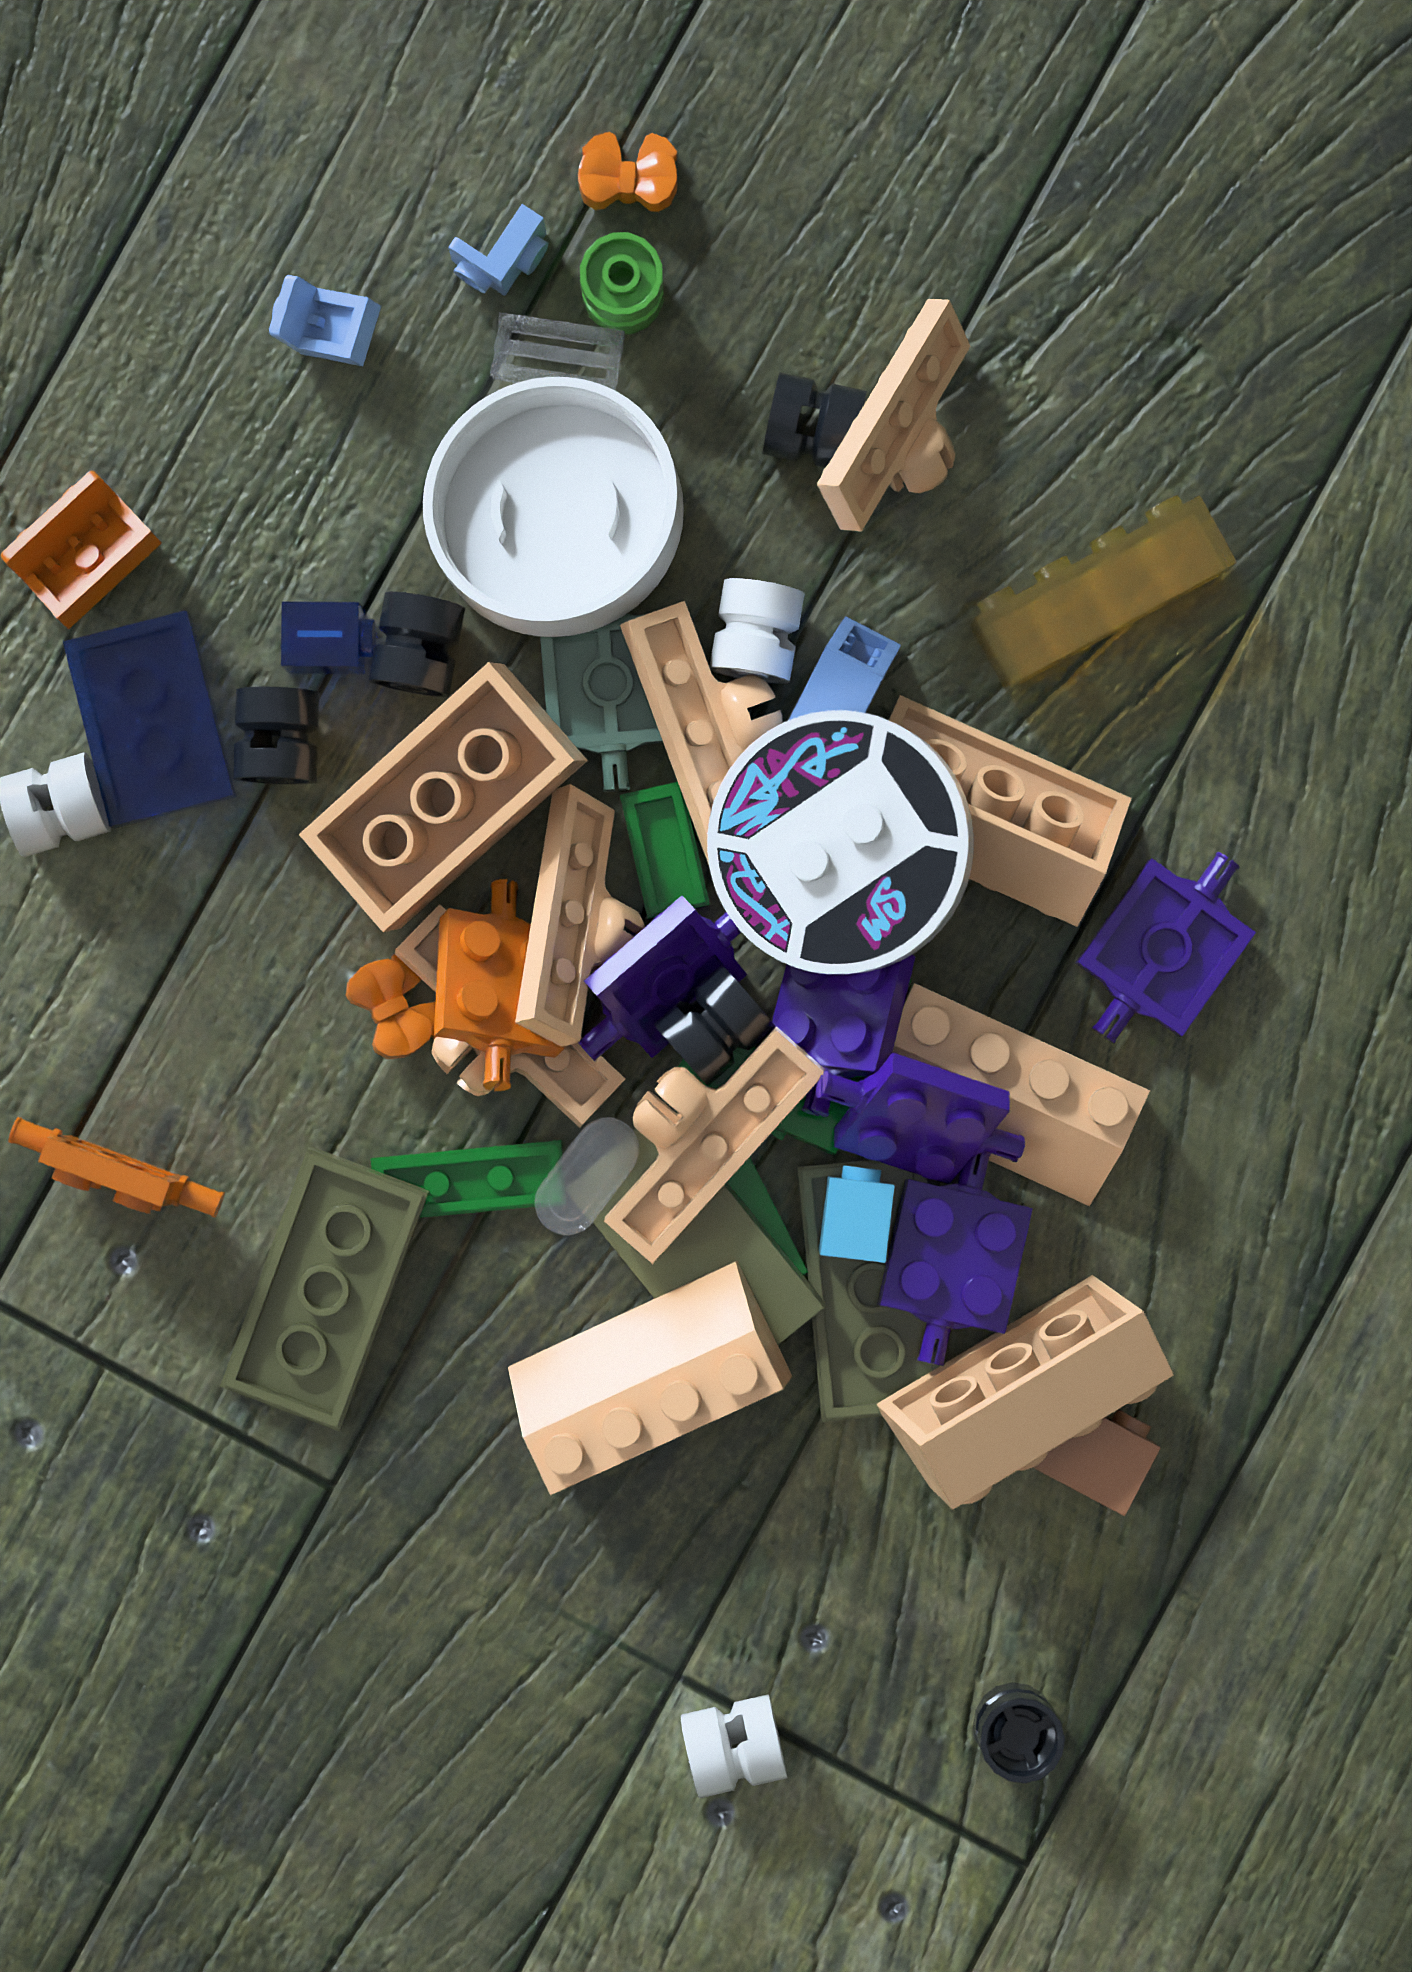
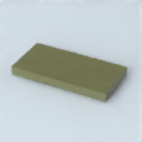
M637 1129L565 1187L654 1299L732 1262L738 1261L777 1345L827 1305L728 1182L725 1183L653 1264L604 1222L605 1216L656 1161L659 1155L655 1145Z
M312 1146L307 1148L220 1387L340 1431L344 1425L430 1191Z
M874 1160L797 1167L808 1282L827 1304L812 1317L822 1422L880 1417L882 1414L877 1403L940 1366L917 1360L920 1354L926 1322L920 1321L907 1311L877 1305L886 1263L824 1256L819 1253L827 1176L842 1178L843 1165L881 1170L880 1182L895 1185L886 1254L887 1262L905 1179L927 1183V1178Z

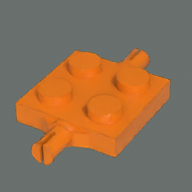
M499 879L491 883L490 914L483 915L448 908L442 914L439 921L434 1036L463 1041L485 1052L483 1087L487 1090H491L494 1087V1091H505L511 1087V1055L530 1053L555 1058L565 1049V1046L561 1047L515 1023L531 924L516 917L518 883L511 880L507 884L508 879Z
M17 1117L12 1126L8 1142L41 1153L38 1162L54 1167L52 1179L84 1191H89L90 1187L101 1189L102 1185L116 1190L113 1198L114 1202L150 1214L151 1210L161 1211L163 1206L173 1205L178 1207L183 1205L216 1218L222 1205L225 1192H219L190 1181L186 1175H178L72 1135H62L63 1131L58 1128L51 1130L23 1120L21 1117Z

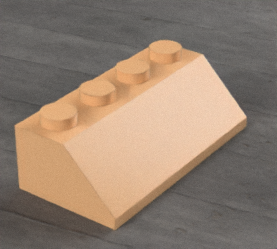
M900 695L889 721L914 733L929 744L953 771L966 797L974 833V854L969 879L980 883L989 890L998 891L1036 908L1045 915L1056 917L1078 927L1106 874L1131 798Z
M913 983L908 988L893 1053L1009 1091L1010 1112L997 1126V1129L1024 1136V1152L1017 1162H1012L1009 1159L991 1154L989 1161L1090 1206L1124 1150L1150 1090L918 984Z
M738 1261L732 1262L508 1367L522 1436L550 1495L781 1391L793 1377Z
M1091 1275L1006 1327L1005 1334L994 1333L947 1361L944 1366L937 1367L877 1403V1406L929 1487L951 1509H955L961 1504H971L984 1498L991 1491L994 1484L1012 1473L1035 1467L1045 1459L1047 1452L1068 1439L1091 1433L1101 1424L1103 1418L1124 1405L1138 1403L1147 1399L1155 1392L1157 1385L1174 1376L1144 1311Z

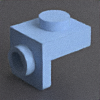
M521 204L487 257L455 237L448 247L451 259L457 265L454 273L462 281L479 292L486 293L488 288L492 287L505 296L521 271L530 275L542 260L549 245L547 241L543 240L546 235L544 218Z
M287 275L284 279L280 295L273 306L269 334L302 355L363 366L381 306L368 297L316 288L301 277Z

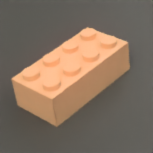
M488 662L305 828L299 836L382 932L401 929L588 760L505 664Z

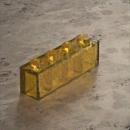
M1179 495L1173 496L1145 513L1149 521L1146 525L1129 534L1126 533L1123 525L1118 526L1090 542L1089 546L1093 553L1071 564L1068 557L1063 556L1033 574L1037 584L1017 595L1012 587L1008 586L977 604L982 614L973 619L970 627L1006 692L1227 573L1237 563L1200 495L1184 504Z

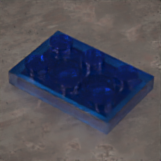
M187 610L63 641L109 827L118 828L236 797L191 615Z

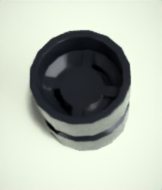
M780 372L772 401L762 454L796 462L804 454H809L812 456L815 466L826 468L850 430L853 421L862 410L867 391L832 384L825 392L819 391L814 379ZM802 406L820 409L815 437L797 433Z
M395 591L385 592L379 629L386 635V641L375 645L369 682L408 693L449 697L456 661L448 654V648L459 644L465 607L447 600L420 594Z
M262 686L236 689L235 725L244 731V738L234 744L233 779L262 784L294 785L317 783L318 747L308 741L309 734L317 730L319 725V693L313 690L289 687ZM272 736H281L277 741V748H274Z
M722 965L695 987L696 1000L693 1003L679 1001L653 1024L707 1086L712 1084L735 1063L734 1050L737 1048L750 1050L776 1027L759 1005Z
M1014 1682L996 1686L983 1696L975 1709L973 1728L983 1758L993 1772L1007 1781L1029 1783L1040 1780L1053 1771L1063 1755L1065 1737L1061 1722L1045 1696L1028 1684Z

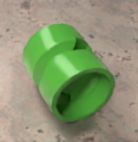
M629 232L610 233L601 237L586 250L580 265V284L583 303L589 317L601 329L614 334H634L647 328L658 317L664 302L662 263L656 249L644 238Z

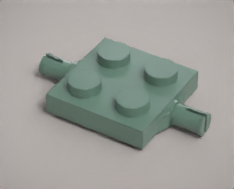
M625 614L606 626L577 635L540 637L546 713L578 750L601 754L604 792H615L614 766H617L619 791L631 789V786H629L627 752H631L643 745L663 743L620 627L621 624L643 615Z

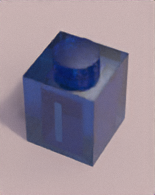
M282 602L281 666L289 674H365V658H373L376 645L375 619H365V610L359 602Z

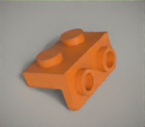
M90 471L75 485L71 486L29 528L22 531L16 540L1 553L0 557L28 585L53 615L66 628L70 629L162 542L95 471Z

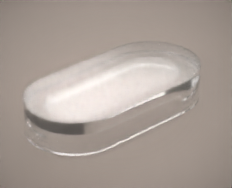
M600 1118L588 1123L581 1130L537 1190L535 1210L539 1220L546 1228L557 1234L573 1235L584 1231L593 1223L630 1174L638 1160V1140L633 1130L627 1124L614 1118Z

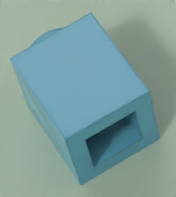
M843 1165L842 1178L827 1176L819 1244L820 1255L886 1263L895 1185L880 1182L881 1170Z

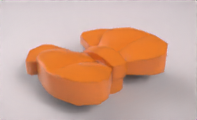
M611 132L594 136L582 148L583 158L578 171L579 190L583 202L592 209H605L616 200L625 204L638 201L649 211L659 212L671 205L677 192L675 161H677L678 156L677 150L667 138L654 133L647 135L639 150L636 164L632 161L622 162L616 135Z
M395 954L391 957V960H378L361 967L347 982L346 997L351 1004L371 1011L372 1019L377 1024L372 1045L375 1053L387 1060L407 1057L418 1051L430 1040V1037L433 1040L436 1038L434 1036L436 1002L423 1003L408 1008L407 1000L403 995L412 990L422 979Z

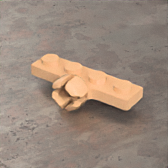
M928 299L817 483L841 530L862 532L888 486L894 491L899 492L904 487V481L909 492L921 494L934 489L944 482L948 474L947 469L953 468L955 461L954 446L945 427L937 421L936 408L939 399L971 346L950 300Z
M682 601L621 624L620 627L709 865L707 852L709 818L722 781L738 757L759 737L782 724L783 720L781 710L751 720L747 708L776 698L770 686L761 677L753 674L745 675L726 683L718 682L710 671L686 603Z
M572 784L557 788L552 792L515 1023L561 1047L580 1042L588 985L584 980L590 976V972L594 973L610 956L618 952L635 937L624 931V926L636 934L645 928L639 912L611 897L605 886V874L615 810Z
M440 904L395 950V955L435 992L437 985L439 921L442 914L446 911ZM436 1037L432 1046V1055L446 1074H449L471 1050L478 1055L460 1074L459 1077L461 1079L457 1084L475 1096L488 1094L491 1090L483 1087L485 1052L463 1041ZM579 1043L566 1045L565 1049L555 1058L530 1053L511 1055L510 1073L517 1072L524 1075L579 1128L625 1081V1078L602 1056L594 1062Z
M776 1026L729 1080L716 1089L705 1086L684 1067H674L665 1072L656 1081L659 1084L655 1090L678 1114L651 1091H647L638 1102L632 1117L634 1127L655 1145L659 1155L656 1161L605 1216L604 1222L653 1264L819 1081L825 1069Z

